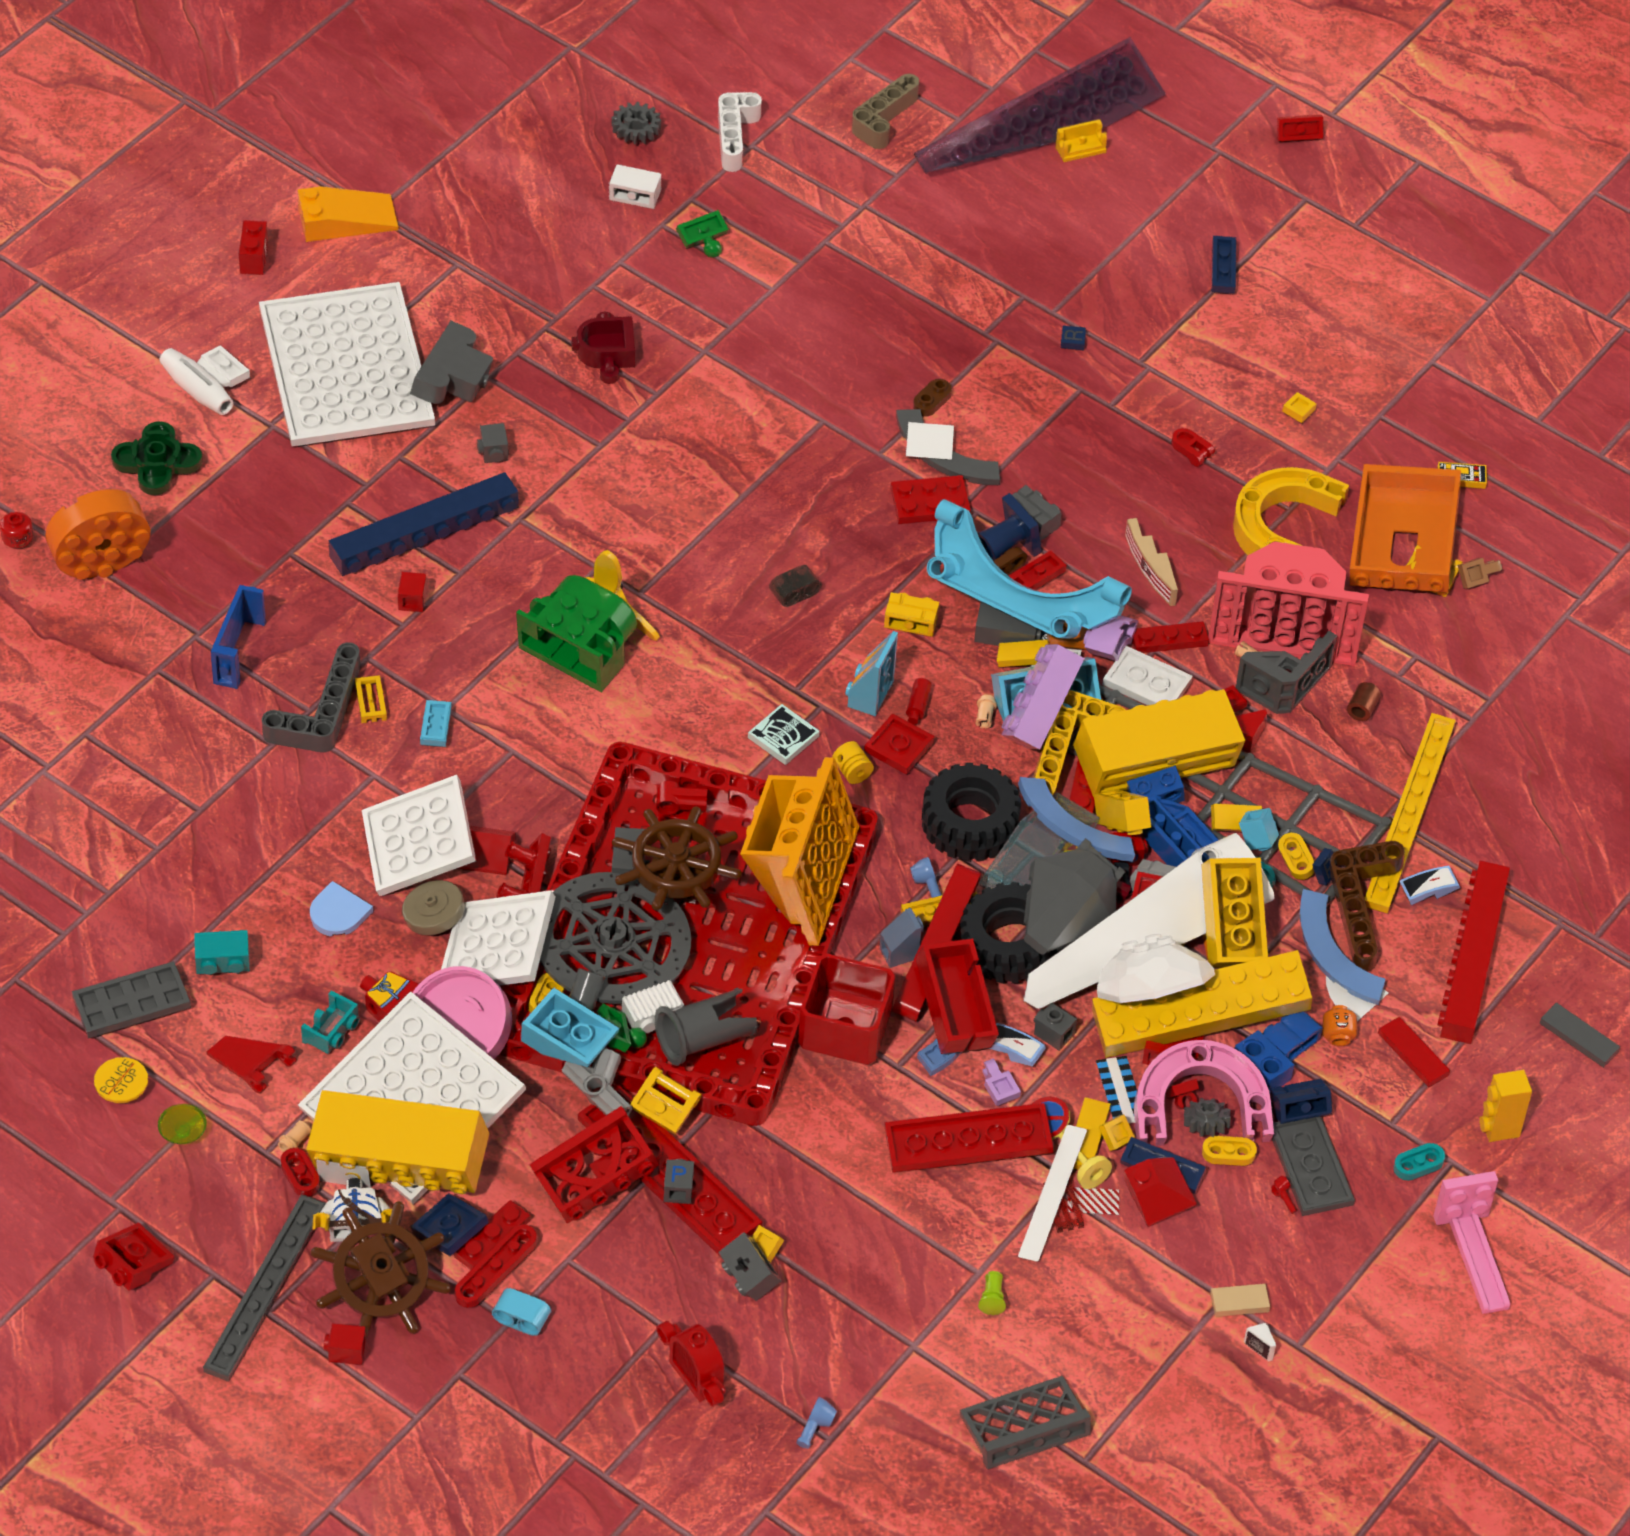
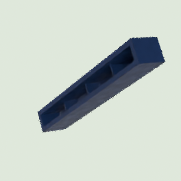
M505 472L330 539L328 540L329 557L342 576L355 573L365 567L378 564L383 560L401 555L406 551L424 546L437 539L445 538L450 534L465 530L483 521H488L501 514L511 512L519 508V491Z

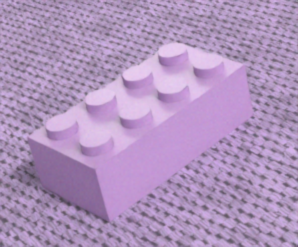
M1048 644L1045 647H1041L1035 657L1037 663L1034 669L1029 670L1024 679L1026 685L1023 692H1019L1014 699L1013 706L1015 708L1011 716L1007 715L1002 724V729L1004 730L1001 735L1027 749L1040 750L1085 658L1058 644Z

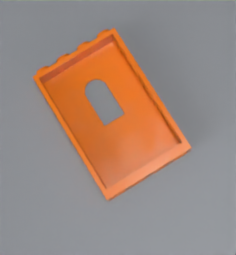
M1364 464L1350 563V586L1435 592L1449 591L1461 489V470ZM1394 532L1418 533L1417 545L1421 548L1416 549L1415 560L1413 561H1416L1414 569L1411 568V564L1399 566L1391 561Z

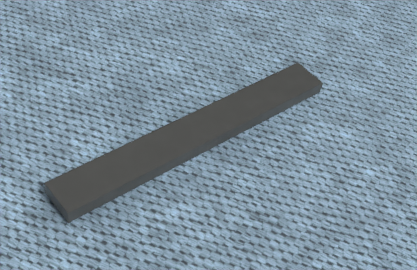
M301 1194L204 1364V1373L228 1382L230 1381L314 1232L313 1215L320 1213L326 1203Z

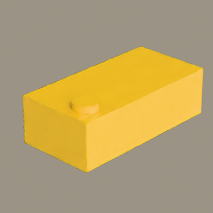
M1261 858L1208 859L1201 864L1208 962L1213 968H1224L1267 958L1268 949Z

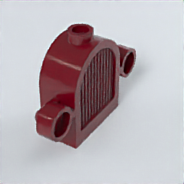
M601 312L597 314L596 318L583 322L577 330V337H571L572 351L577 352L578 358L585 365L600 369V379L606 384H613L619 380V368L635 367L632 316L614 317L610 312Z

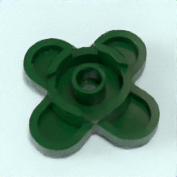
M156 421L145 426L142 431V438L138 441L135 439L133 442H123L116 445L111 452L113 467L120 472L138 473V485L144 493L159 495L171 487L173 474H190L197 471L202 465V452L194 444L180 443L178 439L176 440L175 430L172 425Z

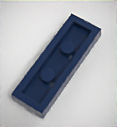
M1213 236L1211 292L1235 294L1236 237Z
M1133 1137L1130 1138L1120 1160V1164L1131 1167L1147 1159L1174 1157L1191 1193L1196 1194L1206 1172L1205 1166Z

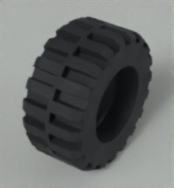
M965 763L964 766H960V764L952 765L950 770L945 768L938 772V776H934L929 781V786L925 789L921 818L923 832L927 834L926 838L931 844L935 843L936 849L942 853L944 851L947 852V856L954 859L960 857L962 861H969V859L982 861L987 856L989 858L997 856L999 851L1004 852L1016 838L1021 811L1019 791L1014 784L1012 785V780L1006 775L1002 776L1001 771L996 768L992 770L988 768V765L981 763L980 766L973 765V763ZM963 804H974L987 809L991 815L983 819L970 820L956 815L951 809Z
M1011 882V885H1004V883L996 884L995 888L991 889L988 887L982 890L981 895L976 894L970 900L971 904H967L963 910V916L960 921L962 940H974L979 959L976 965L981 966L983 977L989 980L995 978L996 982L1005 983V981H1011L1012 984L1019 983V980L1023 979L1027 981L1030 972L1061 951L1054 949L1042 955L1028 945L1024 939L1015 942H1002L989 936L996 928L1006 924H1022L1026 926L1024 923L1026 898L1031 885L1025 884L1021 886L1018 882Z

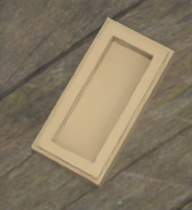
M1265 1284L1211 1288L1210 1295L1215 1317L1270 1311Z

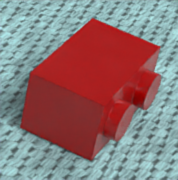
M243 220L239 247L240 274L264 275L268 246L267 221Z

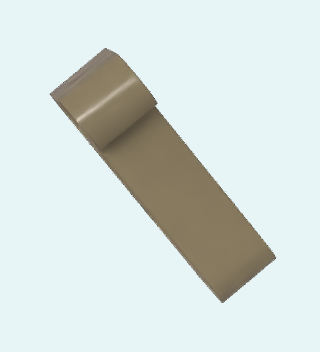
M904 74L853 111L852 133L874 149L887 147L890 132L889 121L918 100L919 78L913 74Z

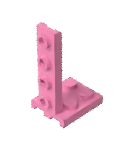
M1495 1171L1443 1180L1433 1216L1436 1225L1450 1223L1483 1314L1508 1310L1510 1307L1507 1292L1479 1219L1489 1216L1498 1183Z

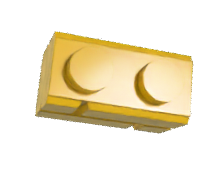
M891 592L885 611L884 628L933 637L938 620L940 602L928 597L918 598L909 596L906 593L897 594Z

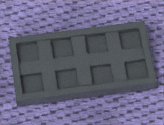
M174 961L72 991L73 1001L88 1038L191 1008L189 997Z

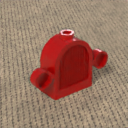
M669 1321L657 1325L656 1331L664 1345L670 1347L669 1363L699 1402L706 1400L712 1407L724 1401L723 1395L726 1392L723 1386L724 1362L715 1341L708 1331L700 1324H694L683 1331L677 1324H671Z

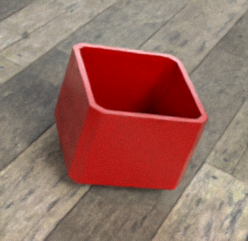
M828 953L819 956L800 1008L798 1043L802 1049L865 1065L875 1062L893 1008L895 974L888 968Z

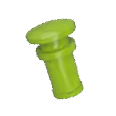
M990 1271L985 1275V1291L982 1293L978 1307L980 1311L987 1315H999L1006 1309V1303L1003 1300L1004 1295L1001 1292L1003 1275L997 1271Z

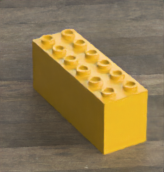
M1223 689L1218 691L1208 690L1203 694L1195 696L1185 695L1171 701L1161 700L1156 704L1148 706L1138 705L1125 711L1114 710L1106 715L1088 716L1082 720L1073 746L1094 797L1095 793L1116 789L1127 790V781L1172 766H1176L1180 778L1235 766L1245 743V738L1226 692Z
M322 1090L306 1150L316 1170V1160L325 1161L326 1165H329V1162L339 1163L341 1167L347 1169L363 1166L369 1171V1178L376 1183L385 1184L389 1181L397 1182L404 1187L418 1185L432 1191L448 1189L456 1194H466V1192L475 1193L490 1133L480 1111ZM343 1164L352 1165V1167H347V1166H344ZM346 1173V1174H345V1175L352 1174V1175L357 1176L358 1179H361V1177H360L358 1174H355V1173Z

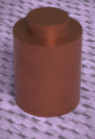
M1362 682L1357 686L1346 708L1347 713L1353 719L1367 721L1370 718L1381 696L1380 690L1376 685Z

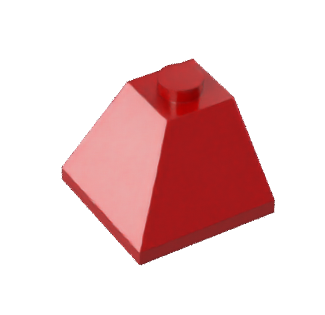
M1174 1157L1147 1159L1124 1169V1181L1147 1227L1197 1206Z

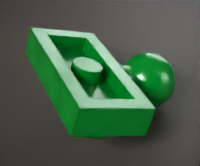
M719 210L679 224L676 228L686 249L704 242L703 250L708 257H718L721 254L722 246L720 242L713 239L727 234L729 230Z
M606 1004L600 1006L597 1010L598 1015L619 1028V1032L607 1044L608 1047L626 1052L629 1047L638 1049L646 1044V1032L641 1028L629 1029L625 1013Z

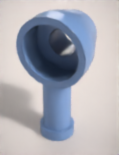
M929 857L919 860L910 867L914 882L927 884L932 898L942 895Z
M818 1397L805 1428L796 1442L800 1447L809 1449L817 1426L830 1427L837 1410L828 1401Z

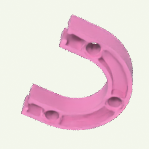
M1209 1040L1183 1042L1159 1054L1144 1072L1134 1102L1136 1139L1147 1143L1145 1125H1155L1157 1131L1156 1146H1163L1167 1138L1164 1110L1165 1092L1175 1081L1184 1076L1205 1074L1223 1081L1236 1095L1240 1105L1243 1137L1254 1142L1255 1133L1252 1130V1122L1261 1121L1263 1125L1262 1142L1271 1141L1274 1130L1271 1099L1267 1084L1255 1064L1233 1047ZM1199 1053L1204 1057V1060L1196 1061L1192 1054ZM1257 1102L1262 1110L1252 1109L1249 1103ZM1151 1106L1156 1113L1147 1114L1143 1107Z

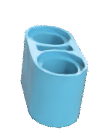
M506 1288L496 1303L492 1316L503 1325L528 1335L536 1336L540 1333L550 1315L551 1308L547 1303L515 1289Z

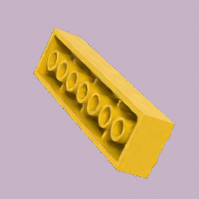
M1298 950L1214 970L1215 975L1203 985L1156 999L1117 1003L1098 997L1092 998V1012L1105 1058L1142 1050L1145 1048L1146 1041L1167 1044L1311 1010L1312 995Z

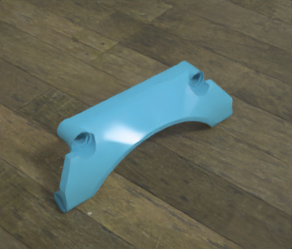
M946 499L942 500L936 508L935 519L938 520L935 526L936 557L931 558L927 563L929 576L1057 638H1075L1078 636L1082 626L1087 629H1094L1121 616L1125 605L1131 597L1132 587L1109 576L1090 587L1069 593L1051 594L1025 587L1006 575L987 554L977 534L971 513L967 509ZM943 563V564H944V571H943V573L941 574V572H940V566H941V564ZM1066 621L1068 628L1064 633L1063 624Z

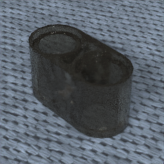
M801 565L776 576L770 582L769 589L782 606L789 607L816 595L821 589L822 584L807 565Z

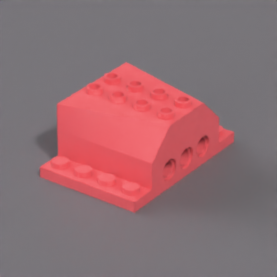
M1274 541L1246 557L1244 575L1219 571L1208 635L1209 643L1237 648L1244 641L1257 651H1286L1294 657L1301 658L1304 653H1309L1312 650L1314 643L1319 637L1323 638L1328 631H1331L1337 635L1332 663L1355 666L1369 594L1345 591L1346 571L1324 549Z

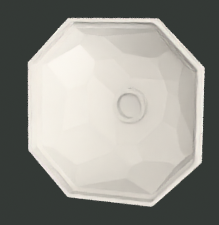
M1160 933L1151 934L1145 937L1146 941L1144 943L1138 944L1136 940L1121 944L1122 948L1102 969L1097 985V995L1100 999L1117 1003L1156 999L1203 985L1215 975V972L1207 960L1197 953L1176 944L1172 936L1161 937Z

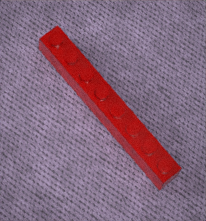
M1480 860L1478 869H1472L1469 884L1474 885L1473 890H1467L1464 903L1469 905V909H1463L1460 924L1465 925L1464 930H1458L1455 943L1460 945V949H1454L1451 964L1456 965L1455 970L1450 969L1446 984L1451 986V990H1445L1442 1005L1447 1006L1446 1011H1440L1437 1026L1442 1027L1440 1034L1442 1038L1467 1044L1472 1043L1510 867Z

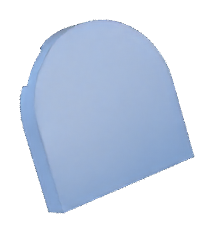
M333 881L312 901L310 906V918L313 927L318 932L327 936L343 933L345 935L350 934L373 913L372 905Z

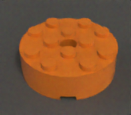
M116 489L93 491L77 497L78 502L67 509L65 506L60 508L51 518L46 528V542L57 567L64 574L79 580L96 576L106 578L113 571L127 566L142 556L151 534L150 526L139 502L132 498L130 493Z

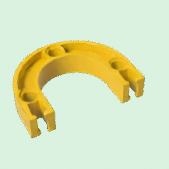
M1278 468L1257 475L1243 487L1237 498L1233 530L1239 546L1247 555H1250L1274 541L1300 545L1272 532L1264 524L1261 514L1267 508L1277 503L1299 502L1337 517L1341 509L1340 506L1344 505L1347 500L1349 485L1322 473L1304 468Z

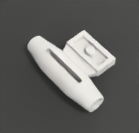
M221 345L201 355L197 363L172 348L165 350L160 356V363L175 383L198 403L220 415L227 414L233 407V400L223 387L229 386L231 388L250 378V370Z

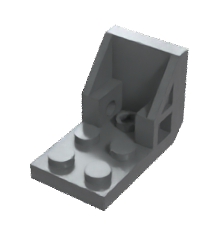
M1328 631L1323 638L1319 637L1316 640L1312 650L1309 653H1304L1301 659L1294 657L1286 651L1245 652L1240 658L1235 688L1241 694L1276 714L1291 713L1331 668L1337 635Z

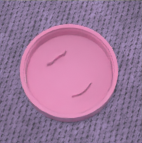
M448 967L425 978L413 991L414 995L491 1058L495 1059L500 1054L510 1035L512 1011L506 994L488 975L471 967Z

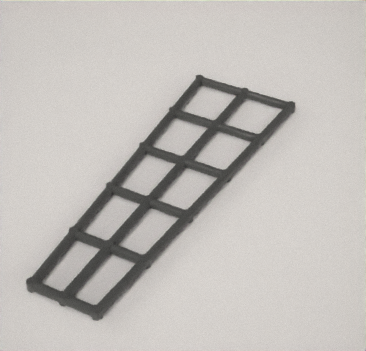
M1099 684L1100 695L1107 698L1106 702L1120 704L1128 709L1143 705L1120 694L1118 690H1111ZM1075 736L1069 742L1067 753L1077 756L1073 746L1076 739ZM1240 752L1237 760L1241 762L1222 785L1201 774L1185 777L1215 793L1197 815L1203 823L1211 815V805L1220 804L1223 799L1235 805L1258 806L1230 791L1249 767L1256 768L1309 793L1287 821L1272 813L1276 827L1280 829L1278 832L1279 836L1271 848L1264 850L1259 857L1254 855L1256 858H1261L1262 862L1273 869L1278 882L1301 896L1303 889H1310L1267 862L1279 848V839L1287 833L1299 834L1305 843L1320 851L1324 848L1332 849L1333 853L1339 850L1296 826L1318 798L1377 825L1362 846L1377 843L1383 834L1389 830L1391 824L1390 818L1381 817L1322 789L1320 785H1313L1254 757L1252 753ZM1206 825L1218 840L1225 838V836L1217 831H1212V828ZM1333 884L1324 893L1328 895L1326 909L1335 897Z

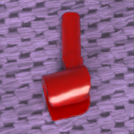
M1282 1175L1274 1181L1271 1192L1277 1197L1280 1196L1291 1214H1293L1297 1209L1286 1192L1291 1185L1289 1180Z

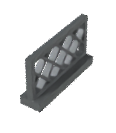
M1063 1375L960 1410L962 1420L983 1455V1463L987 1470L1090 1435L1091 1416L1087 1409L1081 1408ZM1060 1387L1063 1391L1061 1398L1047 1394L1049 1390ZM1027 1397L1038 1399L1035 1406L1021 1402ZM1043 1401L1056 1404L1054 1412L1041 1409ZM1003 1405L1012 1407L1009 1415L997 1412L996 1410ZM1062 1407L1074 1410V1413L1068 1415L1059 1414ZM1017 1410L1031 1413L1028 1421L1014 1417ZM981 1414L987 1416L984 1424L972 1421L970 1416ZM1036 1415L1050 1419L1042 1424L1033 1423ZM992 1418L1004 1421L1003 1428L999 1429L989 1426ZM1010 1424L1024 1428L1015 1433L1007 1431ZM985 1432L998 1436L997 1439L984 1442L982 1439Z

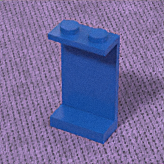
M239 585L211 649L213 684L238 689L241 682L238 649H234L245 622L265 626L264 590Z

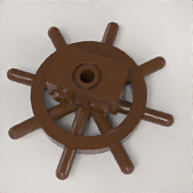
M697 806L691 809L687 820L669 819L660 822L651 809H646L643 816L650 826L638 836L635 842L615 837L612 840L614 847L632 852L633 870L618 875L615 878V882L617 885H624L638 880L647 890L656 894L652 902V908L656 911L662 908L666 897L696 904L698 900L703 908H707L711 902L704 890L715 882L718 875L739 879L742 876L741 870L721 864L720 847L736 841L738 834L735 831H730L715 837L707 828L697 823L701 815V809ZM679 836L680 838L678 842L673 843L670 837ZM690 839L700 843L687 848ZM659 840L664 849L651 845ZM708 852L710 861L695 858V856ZM644 855L653 857L652 862L645 865L643 861Z
M400 1201L394 1203L389 1223L377 1222L362 1226L354 1211L349 1207L345 1208L342 1214L352 1232L343 1240L337 1252L318 1247L312 1248L310 1252L313 1258L334 1263L333 1279L336 1289L316 1301L317 1307L324 1309L342 1299L352 1310L362 1315L359 1326H365L366 1338L373 1318H389L397 1315L401 1317L408 1332L416 1334L419 1327L409 1308L418 1301L424 1289L442 1294L449 1293L451 1289L448 1283L427 1278L428 1261L425 1252L441 1244L444 1241V1235L436 1233L419 1242L412 1233L399 1226L404 1211V1204ZM397 1239L407 1246L408 1249L393 1256L392 1253L396 1252L394 1242ZM415 1259L417 1274L409 1273L404 1264ZM344 1267L359 1270L362 1275L347 1283ZM368 1284L370 1289L366 1302H364L353 1292ZM407 1284L413 1285L407 1295L402 1298L398 1290ZM387 1296L392 1301V1304L377 1305L378 1301Z

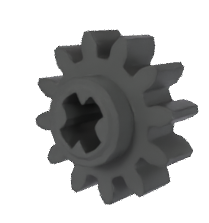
M1200 1098L1198 1103L1191 1101L1190 1107L1184 1108V1126H1190L1189 1132L1197 1131L1201 1137L1204 1135L1214 1137L1216 1132L1224 1134L1225 1128H1230L1231 1110L1225 1108L1224 1102L1217 1104L1213 1098L1211 1100Z

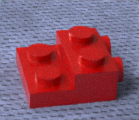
M139 1222L98 1240L93 1254L95 1265L99 1269L105 1268L112 1275L113 1282L117 1286L123 1285L128 1291L149 1282L152 1273L171 1265L175 1257Z

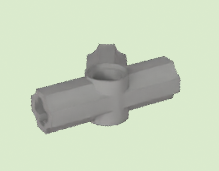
M604 1048L595 1058L592 1068L590 1066L584 1067L565 1062L562 1073L588 1098L592 1105L597 1106L605 1115L622 1106L629 1117L632 1111L631 1105L611 1087L621 1061L620 1054ZM596 1087H602L598 1092H592Z

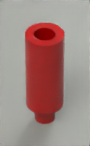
M917 678L914 681L906 709V715L909 717L908 722L911 724H917L918 720L924 717L932 683L928 679Z

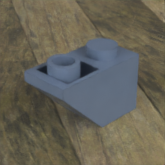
M911 908L906 909L880 934L879 949L890 968L913 961L921 945L923 924L920 917H916Z

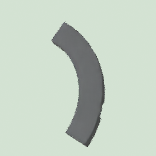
M920 409L896 410L899 430L907 441L908 422L924 423ZM952 451V460L919 457L929 466L948 476L963 475V478L969 479L968 482L1000 485L998 461L977 460L960 455Z

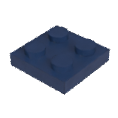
M448 1193L411 1225L410 1228L412 1234L422 1240L436 1233H442L444 1241L435 1246V1248L451 1256L489 1222L486 1214Z

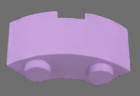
M1119 616L1091 631L1087 630L1084 637L1085 648L1090 654L1118 661L1124 647L1127 644H1131L1139 621Z

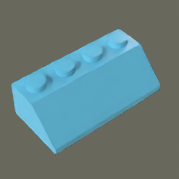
M1083 657L1085 659L1069 690L1101 700L1096 661L1090 657ZM1035 666L991 674L994 698L1003 722L1007 715L1011 716L1015 708L1013 706L1014 699L1019 692H1023L1026 685L1024 679L1029 670H1033ZM1063 703L1065 707L1072 708L1069 704Z

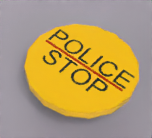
M118 1057L106 1061L98 1068L94 1075V1087L97 1093L105 1100L113 1103L133 1101L141 1096L148 1086V1073L145 1067L137 1060L128 1057Z

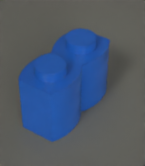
M1303 1011L1283 1016L1279 1023L1269 1025L1262 1034L1292 1062L1302 1052L1308 1050L1320 1040L1323 1027Z

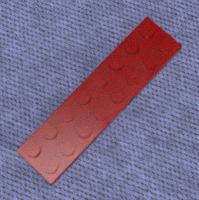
M617 1085L613 1088L629 1105L631 1104L633 1098L621 1086ZM590 1104L578 1113V1121L587 1128L606 1115L597 1106ZM632 1109L629 1118L659 1163V1166L651 1174L642 1176L639 1179L658 1198L664 1202L667 1159L694 1161L691 1204L664 1203L710 1248L720 1256L718 1252L743 1232L751 1236L759 1225L762 1226L763 1221L666 1129ZM628 1129L621 1132L623 1143L633 1138Z

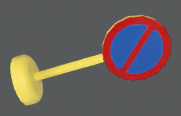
M1051 1096L1043 1097L1033 1102L1032 1104L1045 1103L1052 1140L1057 1137L1062 1139L1066 1126L1070 1122V1110L1066 1103L1057 1097ZM1079 1151L1077 1158L1083 1165L1077 1174L1078 1183L1084 1189L1095 1188L1107 1179L1111 1173L1112 1164L1104 1156H1094L1087 1159Z

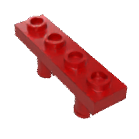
M541 833L530 844L529 849L513 841L508 845L505 857L516 860L525 867L521 890L509 886L507 883H502L498 888L497 898L543 892L541 884L547 873L545 864L551 853V848H549L550 836Z

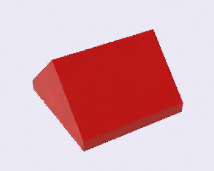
M469 826L476 861L456 869L507 875L510 858L505 857V851L508 845L515 841L516 832Z

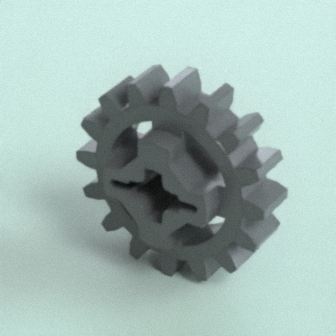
M628 102L627 107L620 105L619 111L614 110L611 122L612 132L617 133L618 139L624 137V142L626 143L629 140H633V144H636L637 140H641L644 144L647 138L654 140V135H659V129H661L660 113H656L655 107L649 109L647 103L643 106H640L639 102H636L635 105Z

